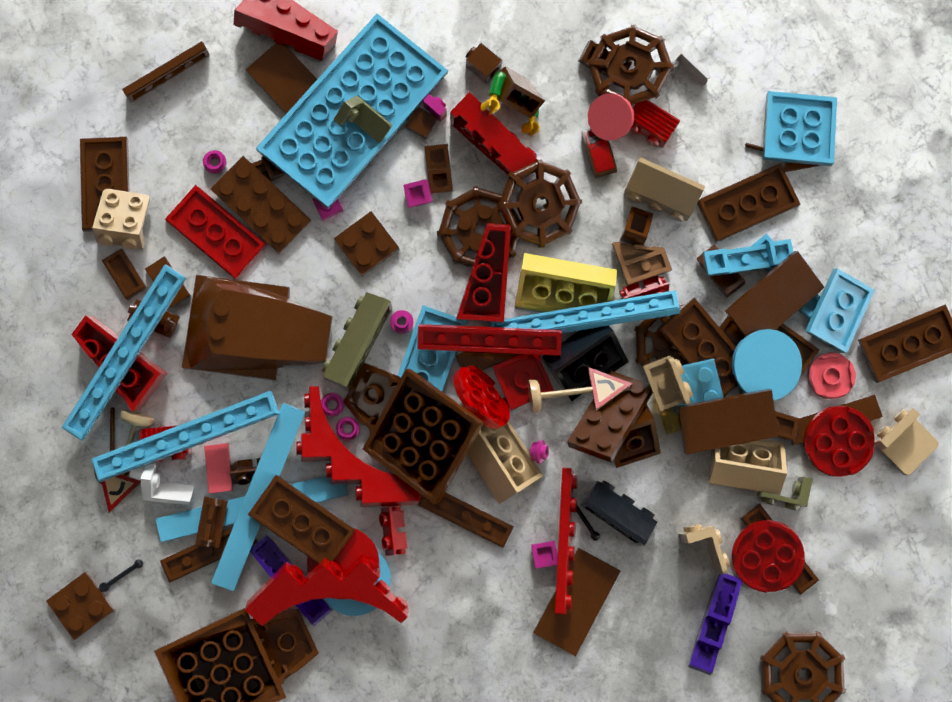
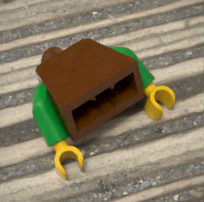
M503 67L494 75L488 94L490 99L481 104V110L484 111L489 108V115L499 110L500 101L529 118V122L522 124L521 127L524 134L528 133L529 136L536 134L540 130L536 119L539 115V108L545 102V99L526 77L508 67Z

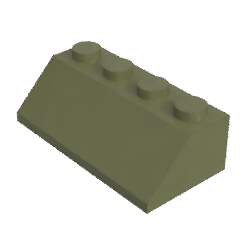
M368 292L365 293L364 297L360 296L354 306V309L357 310L354 317L347 319L343 328L346 330L343 338L337 339L332 349L335 351L332 359H327L321 370L324 372V379L348 391L363 363H365L392 310L390 300Z

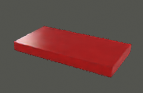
M196 184L165 218L172 227L235 280L242 275L267 246L265 242Z

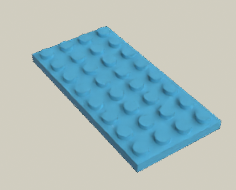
M376 14L256 147V151L329 209L413 114L417 107L420 106L423 100L448 74V70L379 14ZM358 95L392 124V128L382 142L378 143L354 122L350 123L348 121L340 126L333 120L345 101Z

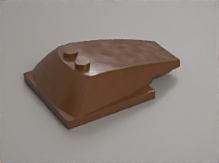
M196 275L182 368L277 381L278 369L283 368L284 365H310L326 362L333 316L290 300V287Z
M363 363L344 399V404L355 418L370 430V436L363 450L433 504H438L441 501L484 424L482 420L412 369H405L400 377L382 368Z
M243 608L155 650L154 653L176 702H278L286 698L281 686L284 680L299 671L319 654L299 609L278 613L262 626L254 618L250 619L249 614Z

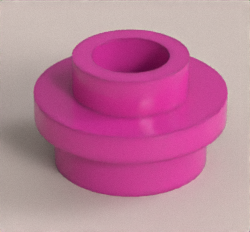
M217 150L209 151L203 158L204 168L212 174L222 172L227 164L224 154ZM218 159L219 164L217 166H212V160Z
M405 310L396 311L390 318L391 328L399 334L409 332L414 324L412 315ZM399 318H405L406 324L400 326L397 321Z
M328 393L321 399L324 413L327 416H337L344 409V401L336 393ZM330 401H335L337 403L335 409L328 408V403Z
M343 417L336 424V433L343 440H353L359 434V424L352 417ZM351 425L352 431L345 433L343 430L344 426Z
M539 440L532 443L530 457L537 464H542L544 460L548 459L549 446L546 445L544 440Z

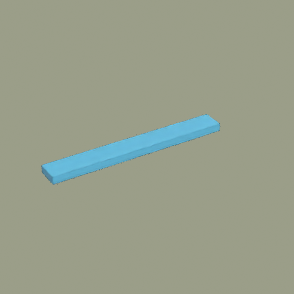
M164 265L61 428L81 441L86 438L187 279L185 276L168 265Z
M675 290L504 319V322L490 321L489 326L562 330V333L680 314L677 291Z
M268 391L92 458L91 461L98 482H103L277 416L280 413L272 391Z
M282 403L279 411L280 414L276 418L211 583L234 592L261 525L250 517L248 513L277 474L280 477L306 411Z
M326 476L291 484L317 503L348 495L346 484L331 485V478H326ZM245 496L228 500L224 526L235 524ZM202 507L156 518L160 541L165 542L196 534L198 532Z

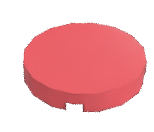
M615 93L603 94L596 98L590 105L587 114L591 131L598 138L606 141L618 140L626 136L634 122V110L630 102Z
M829 352L818 356L812 361L808 369L807 378L815 394L824 399L833 400L845 396L853 388L856 372L850 360L848 361L840 353Z

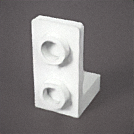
M677 45L668 53L671 63L674 64V70L681 63L703 85L708 83L711 77L709 70L703 64H698L687 48Z
M153 463L145 465L141 476L142 500L190 505L194 493L193 485L160 482V474H156V464Z

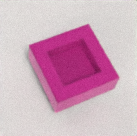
M429 94L423 100V107L436 116L440 122L447 116L446 104L439 97L433 98Z
M424 179L403 185L408 208L432 203L428 180Z
M315 198L312 199L322 221L343 212L338 199L329 209Z
M555 540L531 545L535 569L557 565L558 555Z

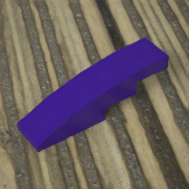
M269 535L264 536L250 550V553L270 577L286 562L294 565ZM314 599L295 605L312 626L317 625L333 611L324 599Z
M718 574L687 667L708 675L713 673L718 652L722 649L726 631L731 624L742 585L740 578L729 574Z

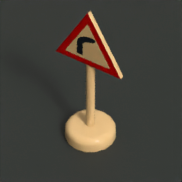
M588 367L591 387L541 393L539 383L536 380H528L532 413H539L541 411L542 398L592 392L597 411L630 387L632 383Z
M121 410V420L132 424L126 445L133 443L138 426L150 427L154 422V418L139 412H132L131 410ZM121 474L101 482L108 513L124 500L141 483V480Z

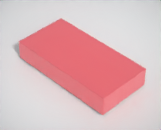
M229 443L204 446L209 494L234 491L233 482L229 474L231 471Z

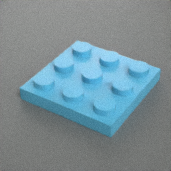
M768 91L766 94L763 160L832 166L835 155L837 97Z

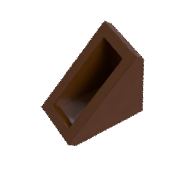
M631 206L620 240L633 245H644L653 213Z

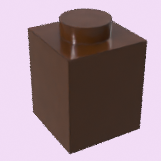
M482 43L477 48L473 46L465 56L467 58L466 67L486 84L502 67V59Z

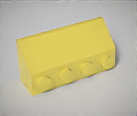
M524 253L514 307L550 312L612 301L616 286L617 270Z

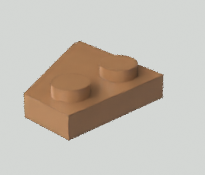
M620 242L612 243L627 286L672 271L666 251L662 247H646L639 244L629 245L621 244Z

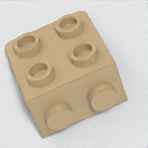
M105 189L102 193L92 227L96 242L105 246L117 245L127 249H143L145 240L142 228L150 202L149 196L146 194Z
M667 356L643 366L660 411L681 403L686 405L691 403L689 398L693 397L689 384L686 381H682L680 375L684 374L679 360H674L673 357Z
M914 408L902 409L893 418L895 421L890 426L886 425L882 428L874 442L875 446L904 475H910L939 445L938 441L916 420L920 414Z
M701 524L684 527L685 532L679 533L681 543L689 544L705 539L715 573H728L727 567H730L726 553H722L720 548L722 537L719 530H715L714 526L702 527Z

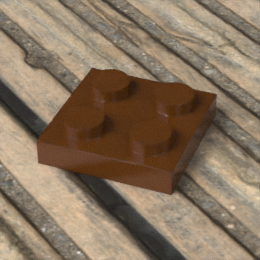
M372 211L334 238L335 242L362 277L399 250V246Z
M88 571L81 574L46 600L73 640L79 638L115 611Z

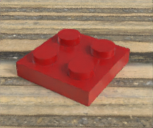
M521 354L492 366L510 410L530 403L528 380H536L539 383L541 393L554 391L539 355Z

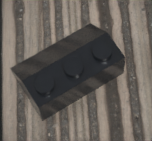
M610 326L579 330L561 343V356H542L550 373L562 390L591 387L588 367L609 374L610 371L615 372L629 362ZM582 394L567 395V397L572 402Z
M603 480L602 483L596 481L580 506L638 546H645L657 524V521L653 519L655 515L644 507L641 510L633 505L635 501L625 494L620 496L615 493V487L607 481Z

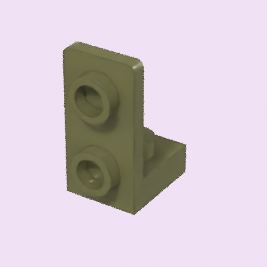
M358 95L345 101L333 119L340 126L348 121L350 123L354 122L378 143L384 140L392 128V124Z
M799 477L798 481H794L792 487V495H795L794 499L763 491L757 492L756 497L762 498V503L776 505V502L785 503V508L799 511L800 507H807L813 479Z

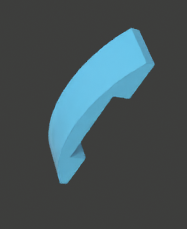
M791 239L743 248L705 251L702 254L707 276L776 267L793 252Z

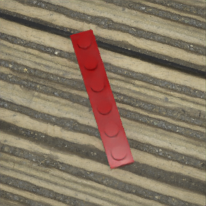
M419 324L417 349L561 356L562 330Z
M562 468L555 614L567 615V611L572 609V595H568L569 585H573V571H569L570 561H574L575 548L571 546V537H575L576 523L572 522V513H576L577 499L573 498V489L578 487V475L574 474L572 468Z

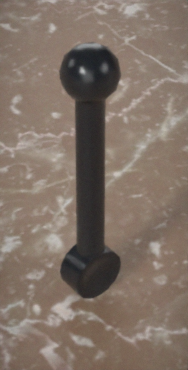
M577 505L576 512L591 533V539L594 541L599 540L600 534L594 531Z
M141 559L135 560L134 564L110 581L101 583L99 585L100 591H108L112 584L134 569L142 568L143 561Z

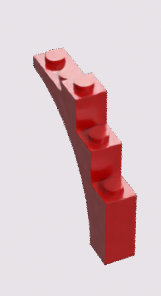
M309 386L308 394H304V408H309V417H305V431H310V433H302L300 441H296V455H301V462L330 461V463H326V478H331V485L360 484L355 489L356 501H360V507L418 505L420 502L419 492L397 475L380 471L364 463L341 443L326 419L321 404L319 386Z
M364 554L344 573H341L342 570L334 561L329 562L324 558L306 577L303 576L304 574L299 567L286 562L247 601L244 609L262 626L275 615L293 605L323 598L352 599L367 603L388 613L401 624L408 618L409 612L407 602L402 597H396L391 593V589L383 580L378 581L380 578V566L372 557L367 558Z

